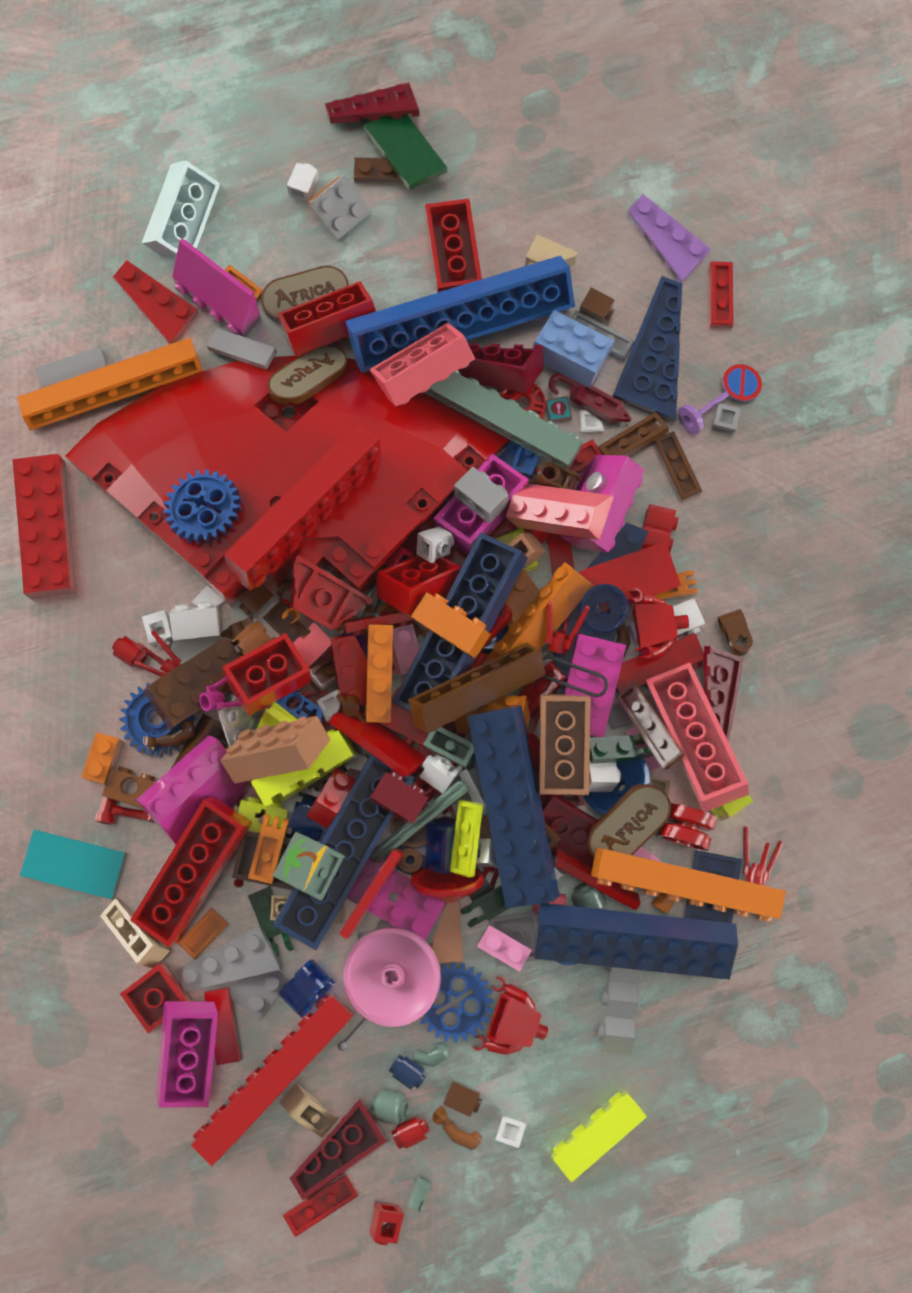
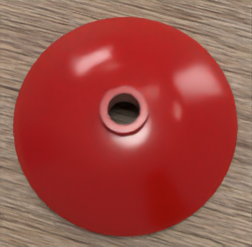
M451 863L435 864L414 872L411 876V886L419 894L430 899L451 903L476 892L484 883V874L475 867V875L467 877L450 872Z

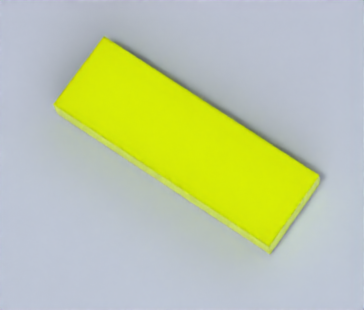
M464 799L458 802L450 872L467 877L475 875L483 804Z

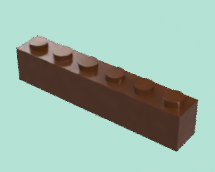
M526 643L408 699L413 724L426 733L436 731L438 727L454 722L459 717L469 712H474L487 703L495 702L498 698L515 692L526 684L535 682L538 678L545 675L541 650Z

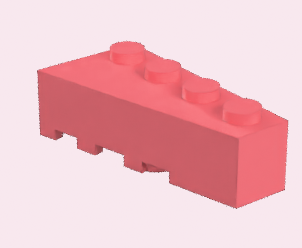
M315 622L309 627L311 632L307 636H300L294 642V646L309 669L333 655L330 638ZM270 704L269 706H267V707H265V708H263V709H264V710L269 709L272 704Z

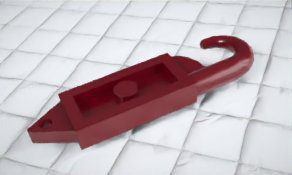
M561 373L554 374L549 379L548 385L552 393L555 395L559 394V391L555 389V382L562 381L571 386L569 396L573 403L611 424L614 421L630 422L632 419L624 408L622 401L592 385L588 388Z

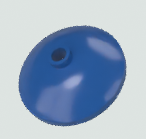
M643 758L636 759L635 761L616 762L617 769L620 770L621 774L620 782L612 792H589V795H584L590 807L599 814L604 815L633 786L651 784L650 768ZM622 785H625V788L623 790H620V787Z

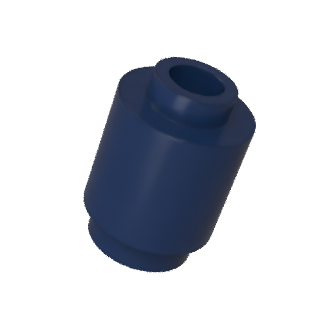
M400 1054L388 1070L393 1074V1078L410 1090L413 1087L418 1089L426 1078L422 1074L425 1070L407 1056L404 1058Z

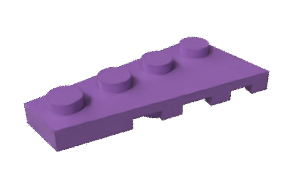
M644 194L629 208L628 214L642 233L647 235L654 249L659 251L665 259L667 266L677 275L676 278L680 283L710 253L711 249Z

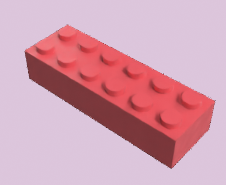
M691 663L647 679L648 693L659 717L685 754L680 759V762L703 812L749 795L748 782Z

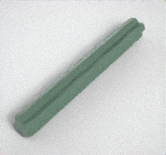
M458 781L424 808L413 824H404L374 848L370 855L376 863L381 861L468 791L465 783Z

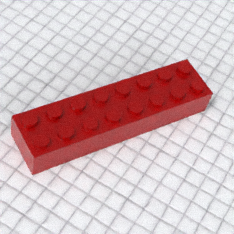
M358 421L224 554L229 574L249 591L255 586L259 587L262 585L266 575L272 569L276 570L282 564L283 558L288 553H293L299 547L300 541L305 536H310L315 531L316 525L322 519L326 520L331 515L333 508L338 503H343L347 499L349 492L354 487H359L370 471H375L381 463L380 438Z
M336 994L330 997L325 995L315 1005L318 1010L313 1015L311 1013L307 1014L298 1023L301 1028L296 1033L294 1031L290 1032L280 1042L283 1047L279 1051L277 1049L273 1050L263 1060L266 1065L262 1069L258 1067L246 1078L248 1084L245 1088L241 1085L229 1096V1105L223 1104L212 1114L210 1118L213 1122L210 1125L206 1122L192 1136L195 1141L191 1146L211 1167L233 1146L355 1015Z

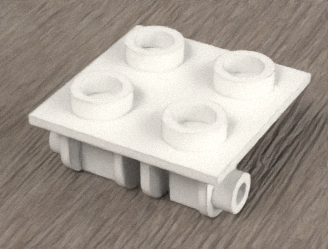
M231 692L229 701L237 702L236 696ZM242 706L217 710L229 746L237 741L238 735L246 729L255 730L261 720L258 712L248 717Z

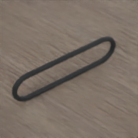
M546 655L542 657L543 661L551 659L603 679L605 685L603 691L596 694L547 675L542 676L544 679L593 697H601L606 693L608 681L604 675L553 656Z

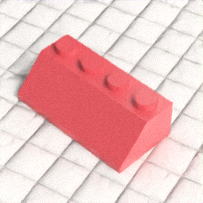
M446 323L374 366L370 371L387 398L395 406L407 403L416 394L427 391L434 383L447 379L454 371L467 367L469 362L473 361L475 357L465 336L452 325Z
M529 484L513 495L506 517L517 528L599 541L613 496Z

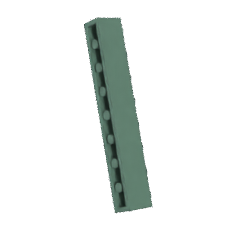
M458 370L451 373L447 379L434 383L427 391L423 392L543 459L568 470L582 448V441L576 434L560 430L556 423L540 419L536 412L520 408V405L514 400H505L494 389H485L480 386L477 380L471 377L467 379L460 375Z

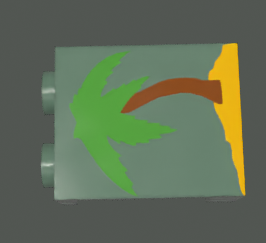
M295 832L273 876L322 901L345 856Z

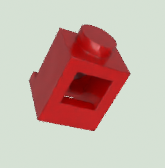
M374 1202V1213L369 1231L370 1236L375 1243L380 1245L397 1244L404 1216L402 1210L395 1204Z

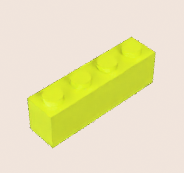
M620 1091L614 1094L608 1100L610 1104L604 1110L601 1107L590 1116L592 1120L588 1124L577 1126L571 1132L573 1137L566 1143L564 1140L560 1141L552 1149L554 1152L551 1155L552 1159L571 1183L647 1117L626 1091L622 1094Z

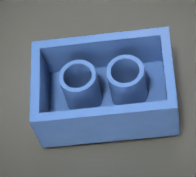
M556 310L553 311L534 341V345H543L544 365L588 388L591 387L606 362L614 344V340Z

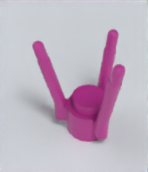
M224 678L214 685L207 686V692L200 694L199 702L204 711L241 707L239 701H225L224 694L221 691H217V688L227 683Z

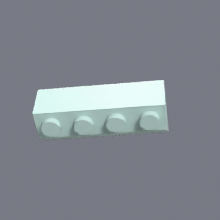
M186 160L171 164L142 244L160 255L176 259L179 241L182 238L197 249L220 183Z

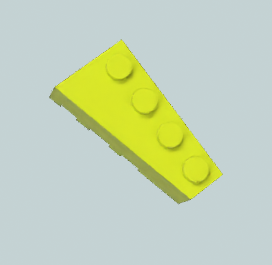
M332 729L328 731L327 734L331 740L309 769L252 780L251 783L264 806H273L284 802L329 774L335 768L358 756L348 736L339 730Z

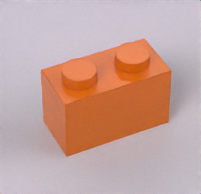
M96 732L81 778L105 785L111 768L116 769L124 741Z

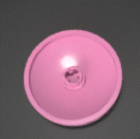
M385 927L368 933L352 947L344 965L343 980L346 994L358 1013L375 1024L386 1027H399L418 1020L430 1009L440 989L441 972L434 951L423 938L404 928Z

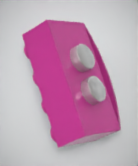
M596 455L581 475L582 481L577 484L575 490L613 496L600 539L598 541L561 534L560 537L580 550L609 552L615 545V537L618 530L624 525V516L633 504L635 491L642 484V476L645 469L628 456Z

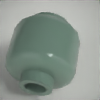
M584 882L574 888V893L571 896L574 905L577 907L604 909L607 904L606 898L601 891Z
M383 1089L377 1096L372 1098L371 1111H374V1117L377 1121L397 1125L401 1120H405L407 1116L409 1102L405 1099L404 1094Z

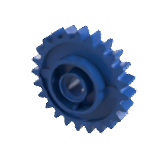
M138 686L139 693L136 695L131 692L132 700H124L128 707L120 710L125 714V717L119 718V721L125 723L120 730L128 732L124 739H132L130 746L135 747L138 745L137 751L139 753L146 749L147 756H151L153 751L157 757H160L162 751L169 756L171 748L178 752L177 746H157L156 750H148L143 745L144 736L159 738L163 735H172L182 729V723L170 731L163 721L158 725H154L153 717L158 713L144 694L143 689ZM191 716L185 721H195L197 720V718L195 716Z

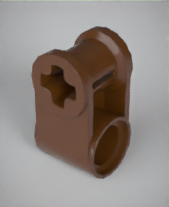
M546 462L536 473L535 481L537 485L575 490L577 484L582 481V476L553 462ZM543 472L550 473L552 479H547Z
M738 609L718 616L719 627L725 636L730 651L737 656L747 654L752 647L753 639L742 610ZM738 640H740L741 643H746L743 648L741 645H736Z

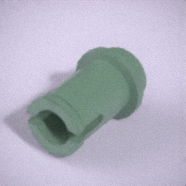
M421 1176L414 1180L413 1184L415 1186L407 1203L409 1208L422 1211L428 1191L432 1190V1182Z

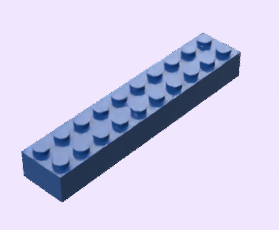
M560 255L347 320L345 322L355 362L361 373L370 371L374 366L446 323H449L462 333L466 340H470L551 315L554 310L560 312L575 307L570 266Z

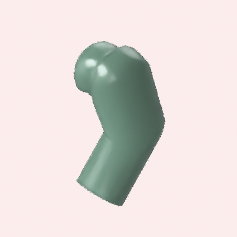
M439 1043L436 1045V1049L430 1053L416 1050L413 1061L435 1067L447 1059L449 1048L446 1044Z

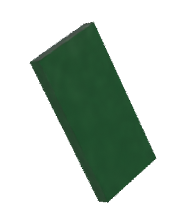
M402 114V118L392 119V115L382 116L379 120H373L364 124L365 132L409 191L447 173L445 163L407 114Z

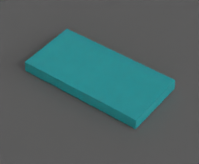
M33 829L20 876L113 900L127 853Z

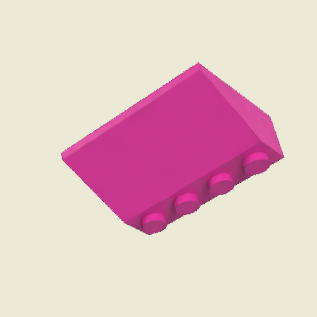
M182 238L179 241L172 275L176 285L175 289L183 296L186 294L190 296L192 302L198 308L208 310L210 312L209 315L216 322L222 321L227 325L226 328L231 333L246 337L261 320L254 293Z
M210 735L136 799L174 845L177 844L204 799L215 796L229 807H232L237 803L239 796L249 783V781L233 782L220 761L227 751L218 739Z

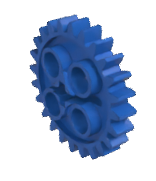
M206 469L204 475H201L199 470H196L194 477L187 473L186 481L179 478V486L171 485L174 493L166 494L170 501H164L167 509L163 512L167 517L166 522L171 526L172 532L177 533L180 539L185 537L188 543L195 539L197 545H200L202 539H205L207 544H210V537H214L215 540L219 541L218 534L222 533L227 536L228 534L225 529L227 527L234 529L232 521L240 520L236 514L242 512L240 505H238L242 503L240 496H238L240 493L233 481H229L225 474L220 477L218 471H215L211 476L209 470ZM196 491H201L199 494L193 495ZM223 497L219 502H214L217 498ZM192 511L188 516H183L186 512ZM213 518L211 522L205 523L207 519Z
M452 962L451 969H447L446 965L442 964L443 971H441L439 991L444 994L445 1000L440 1005L433 1004L424 1014L425 1018L420 1023H429L427 1032L435 1029V1038H438L441 1033L444 1034L445 1042H447L449 1036H453L454 1042L457 1043L458 1036L460 1035L464 1041H467V1033L470 1032L472 1036L476 1037L474 1029L477 1027L483 1031L484 1028L481 1022L490 1021L485 1014L493 1013V1010L487 1007V1004L494 1002L493 999L487 998V995L493 991L492 989L485 990L484 986L487 985L488 980L480 982L479 979L482 973L480 972L474 976L473 966L466 971L465 963L461 964L460 969H456L455 962ZM456 978H461L466 983L465 989L461 992H456L451 987L452 981ZM468 990H473L471 995L459 1001V1008L456 1009L454 1006H451L441 1014H436L438 1009L450 1003V996L453 995L455 998H458ZM469 999H474L478 1003V1009L474 1013H469L464 1008L465 1002ZM453 1012L457 1015L458 1021L455 1025L448 1026L444 1023L443 1018L446 1013Z

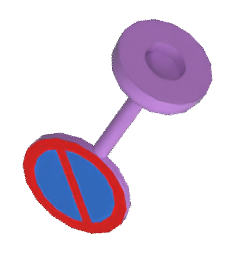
M736 364L729 367L722 379L725 390L723 394L700 410L688 404L678 409V418L683 427L691 434L696 435L704 428V421L701 415L728 396L740 402L755 399L762 388V380L758 372L745 364Z

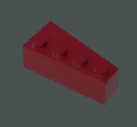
M468 343L475 359L469 362L467 367L458 369L460 375L467 379L471 377L477 380L480 385L527 393L544 370L543 345H534V349L524 348L523 344H514L513 348H501L500 344H491L480 348V344Z
M359 1099L354 1104L352 1109L339 1121L337 1126L289 1178L302 1200L308 1199L389 1142L363 1099Z

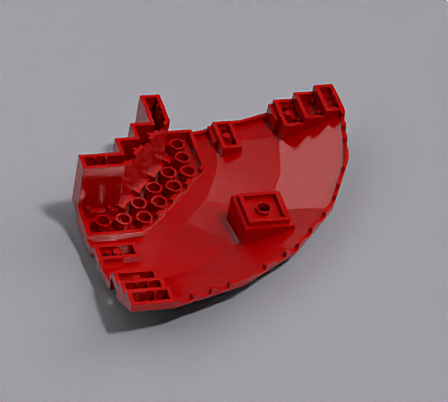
M298 355L296 357L274 356L267 370L241 361H234L161 385L98 422L65 457L171 547L173 551L207 580L213 591L232 608L238 601L237 598L247 588L229 574L224 554L267 512L266 502L270 496L274 494L284 495L358 421L380 438L381 463L375 471H370L365 476L363 483L359 487H354L349 492L347 499L343 503H338L333 508L331 515L326 520L322 519L316 525L315 531L310 536H305L300 541L299 547L293 553H288L283 558L282 564L276 570L272 569L266 575L278 588L285 579L289 580L292 577L293 557L296 554L324 571H329L333 576L363 594L368 595L373 590L377 580L375 572L407 539V536L418 525L424 523L445 499L454 492V485L472 467L478 470L492 454L496 456L498 453H501L511 440L425 393H418L411 397L407 403L395 406L387 398L371 371L361 373L355 359L347 358V370L341 377L306 401L299 404H293V402H287V404L278 403L270 397L268 380L276 371L300 356ZM286 408H293L295 410L293 417L286 418L283 416V411ZM467 459H472L474 463L472 465H467L465 461ZM208 469L212 476L215 471H218L220 477L225 474L229 481L232 480L240 493L238 496H240L242 503L238 505H240L242 512L236 513L240 520L232 521L234 529L228 527L225 529L228 534L227 536L222 533L218 534L219 541L215 540L214 537H210V544H207L205 539H202L200 545H197L195 539L188 543L185 537L180 539L177 533H173L170 528L171 526L166 522L167 517L163 511L167 508L164 505V501H170L166 494L174 493L171 485L179 486V478L186 481L187 473L194 477L196 470H199L200 474L204 475L205 470ZM112 476L113 481L107 483L106 478ZM196 491L193 495H197L201 491ZM223 497L217 498L214 502H219ZM424 501L427 505L424 508H420L418 503ZM192 511L186 512L183 516H188ZM153 514L159 515L156 521L151 520ZM213 518L207 519L205 523L211 522Z

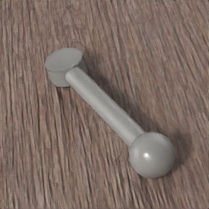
M364 1018L344 1041L339 1042L338 1049L345 1051L347 1044L369 1020Z

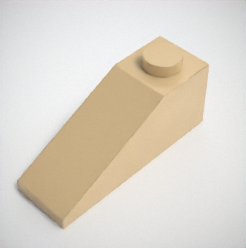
M115 898L100 917L137 964L153 969L170 950L166 945L131 922L130 919L134 913L119 899Z

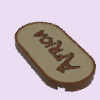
M328 265L277 278L265 286L261 295L262 307L267 316L280 322L277 313L349 286L346 275L340 269Z
M328 345L311 350L308 354L300 355L269 378L268 388L270 397L281 404H287V402L299 404L306 401L346 372L348 363L346 353L339 347Z
M650 783L638 784L629 789L590 829L588 846L592 856L595 858L597 848L628 855L636 853L666 823L670 816L671 803L665 791L661 787Z

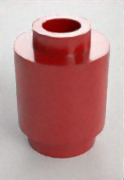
M124 636L122 639L119 637L112 646V650H114L113 656L130 667L140 668L134 664L135 661L144 664L148 657V652L145 651V648L127 636Z
M415 1116L397 1125L396 1129L392 1130L391 1133L399 1149L404 1147L408 1149L428 1139L427 1133L430 1132V1129L424 1118L420 1119L418 1116Z

